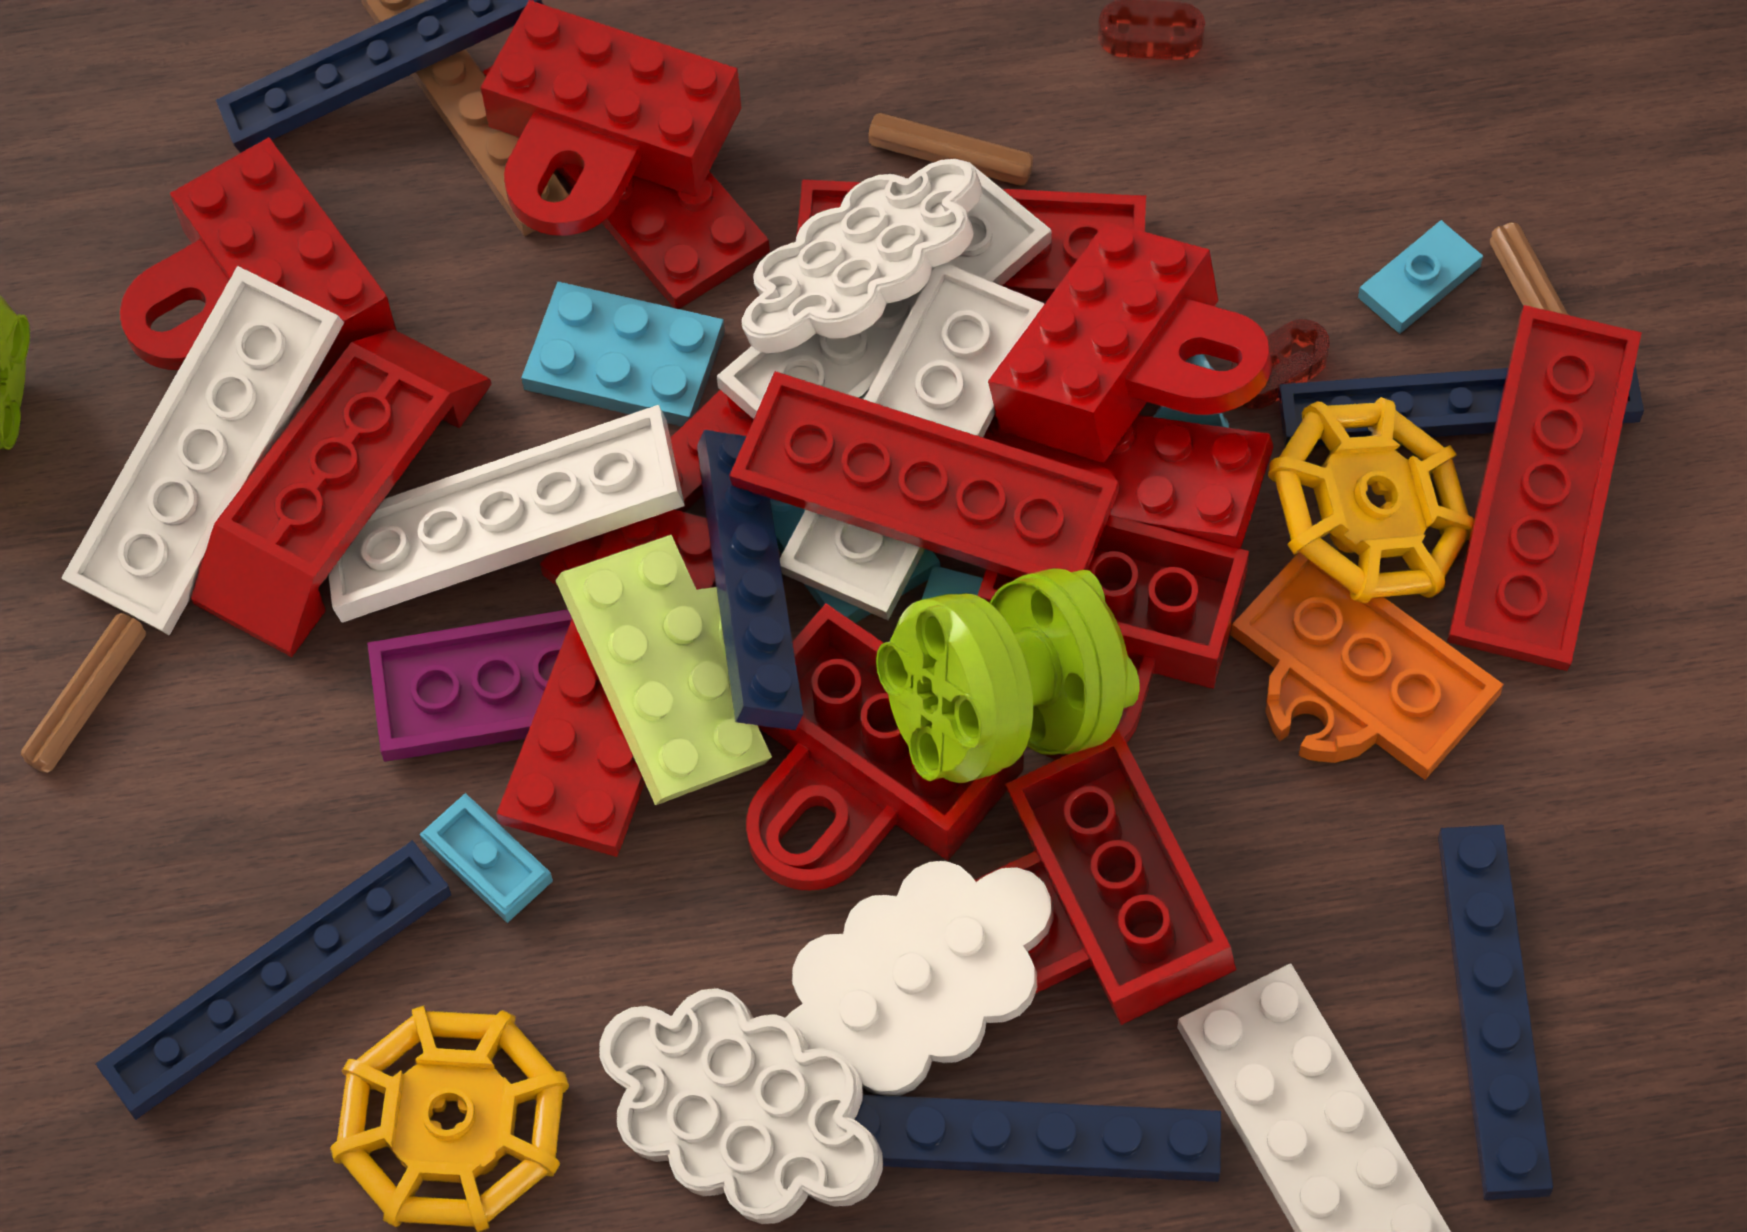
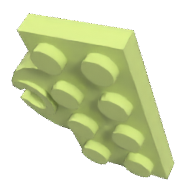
M672 535L560 573L556 579L558 588L655 805L762 766L772 758L758 725L735 722L717 587L696 590Z

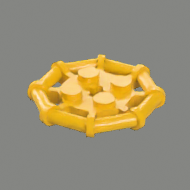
M1381 397L1375 403L1327 406L1323 402L1316 401L1303 409L1302 421L1281 455L1269 463L1268 476L1272 481L1276 482L1291 541L1287 544L1294 555L1300 552L1350 591L1352 600L1364 604L1368 603L1372 598L1412 594H1421L1427 598L1436 596L1445 588V576L1465 542L1470 540L1474 518L1468 514L1453 462L1457 454L1451 445L1443 447L1396 410L1395 403L1391 400ZM1368 427L1369 431L1372 432V436L1350 438L1345 429ZM1318 439H1322L1330 451V454L1321 466L1305 462ZM1401 445L1414 454L1408 460L1396 451ZM1431 473L1433 475L1441 506H1439L1437 503L1432 481L1430 478ZM1302 485L1314 489L1322 521L1313 526ZM1367 485L1372 487L1374 494L1383 495L1386 503L1379 508L1373 505L1366 495ZM1428 527L1438 529L1442 535L1431 554L1422 543L1426 536L1423 534ZM1330 533L1331 540L1338 549L1345 553L1355 552L1358 554V566L1321 538ZM1402 556L1411 569L1379 573L1380 559Z
M423 1005L412 1009L413 1015L358 1059L347 1060L342 1069V1073L346 1076L337 1142L331 1146L330 1150L333 1161L343 1164L382 1210L384 1222L395 1227L400 1226L402 1222L475 1227L476 1231L480 1232L489 1229L488 1222L545 1176L553 1177L560 1165L556 1159L562 1098L563 1093L569 1088L566 1074L556 1071L516 1026L514 1015L504 1010H501L497 1015L426 1011ZM434 1037L481 1040L475 1051L440 1049L436 1047ZM421 1042L423 1053L415 1059L416 1065L404 1074L402 1071H399L393 1077L383 1073L386 1068ZM502 1048L528 1079L510 1084L505 1077L503 1078L492 1063L497 1051ZM370 1090H377L385 1094L381 1126L364 1131ZM534 1099L536 1100L532 1142L530 1144L515 1137L514 1129L517 1105ZM455 1101L458 1104L459 1111L467 1115L464 1121L456 1123L453 1129L444 1130L440 1122L432 1121L433 1113L443 1112L447 1102ZM388 1146L400 1163L407 1169L397 1187L369 1155L372 1151ZM505 1154H509L522 1161L480 1195L475 1180L479 1175L492 1171L499 1163L500 1158ZM423 1181L462 1183L467 1200L415 1197V1194Z

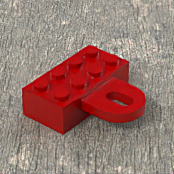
M531 0L527 2L480 87L488 126L520 137L507 160L504 171V183L509 205L516 217L526 226L540 233L554 236L579 234L602 223L616 208L632 176L696 197L742 109L738 68ZM564 164H577L583 168L573 190L566 199L559 202H548L541 198L551 176L558 167Z
M269 137L170 192L181 227L192 244L137 276L127 288L120 306L121 325L132 350L146 363L166 370L180 369L237 266L338 315L345 322L312 382L328 374L351 342L391 329L396 330L386 294ZM200 300L206 303L204 309L199 314L171 330L158 332L151 329L152 323L158 317L186 301Z
M1105 222L988 380L999 429L1004 433L1105 463L1147 402L1188 414L1211 415L1233 410L1252 400L1265 387L1271 374L1272 362L1267 336L1263 329L1252 319L1236 312L1214 307L1219 300L1210 249ZM1205 354L1239 365L1228 371H1215L1185 361L1192 356Z
M1109 515L1088 571L1097 577L1102 586L1105 602L1119 625L1126 646L1127 656L1133 662L1139 677L1140 691L1138 699L1134 705L1124 708L1119 724L1114 731L1120 730L1126 743H1128L1139 723L1153 673L1214 689L1245 585L1249 551ZM986 569L977 596L990 603L1000 587L1016 579ZM1055 754L1046 756L1054 760H1057L1067 754Z
M825 603L792 641L803 707V716L797 728L790 730L758 725L759 729L791 752L756 792L748 808L746 819L749 848L759 868L768 877L783 886L807 891L826 889L848 879L861 867L895 825L949 861L1007 791L1005 784L1017 779L1024 767L1023 753L1013 765L1002 769L994 775L973 781L956 783L944 778L932 781L923 779L912 763L909 746L905 742L895 721L888 693L884 690L879 680L876 657L877 651L883 642ZM822 806L834 813L835 819L833 823L807 852L793 854L783 849L780 845L783 836L807 809Z
M1120 730L1114 732L1101 745L1067 754L1005 784L1014 809L1035 851L994 871L1001 868L1018 867L1034 873L1044 882L1053 902L1054 920L1048 934L1034 948L1028 951L1037 972L1036 993L1092 967L1120 1025H1123L1236 971L1231 946ZM989 872V873H987V874H985V875H983V876H981V877L975 879V881H976V882L979 881L980 879H982L983 877H985L986 875H988V874H990V873H992V872Z

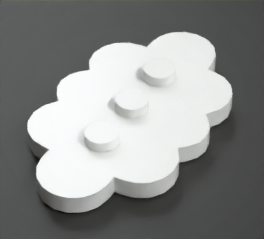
M945 159L925 166L908 179L894 174L877 175L854 186L846 194L840 207L817 213L809 218L800 228L796 242L781 246L767 254L758 264L753 274L754 284L760 296L747 307L742 317V328L752 347L763 353H781L799 346L816 333L831 339L846 338L861 333L872 326L882 316L886 304L907 299L919 292L928 283L932 267L948 263L958 257L967 249L974 236L973 227L967 213L979 202L982 194L981 182L975 168L967 161Z
M947 861L928 862L915 868L903 880L897 896L875 895L860 901L850 911L843 934L823 935L810 941L799 952L793 966L792 983L802 1004L794 1009L786 1018L803 1033L809 1049L826 1048L839 1052L856 1069L861 1079L862 1087L866 1091L879 1096H902L913 1091L926 1078L932 1061L942 1063L958 1062L971 1056L981 1044L985 1034L986 1023L1009 1021L1020 1016L1030 1006L1037 991V972L1028 951L1034 948L1048 934L1054 920L1053 902L1044 882L1034 873L1018 867L1001 868L976 882L961 866Z
M716 988L700 990L687 997L672 1016L649 1006L631 1007L617 1014L605 1027L600 1040V1060L605 1072L626 1089L617 1109V1128L623 1141L640 1157L655 1162L669 1161L675 1178L690 1192L701 1196L725 1193L729 1203L746 1219L760 1224L779 1223L794 1215L808 1196L834 1207L849 1206L866 1198L877 1186L883 1170L882 1151L876 1138L859 1122L854 1120L863 1100L862 1082L856 1069L839 1052L826 1048L809 1049L803 1033L788 1018L775 1014L753 1018L748 1007L733 993Z

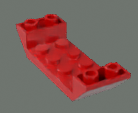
M395 329L351 342L214 523L191 596L192 603L292 658L326 612L318 590L320 585L440 422L444 420L460 429L492 385L491 379Z

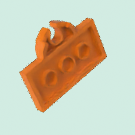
M1300 552L1295 555L1233 622L1230 635L1275 668L1269 676L1265 712L1272 732L1279 742L1289 736L1291 721L1300 714L1314 715L1323 722L1325 729L1319 733L1307 735L1300 746L1299 756L1311 761L1336 763L1356 758L1374 744H1377L1426 780L1501 695L1504 685L1386 598H1372L1366 604L1352 600L1350 591Z

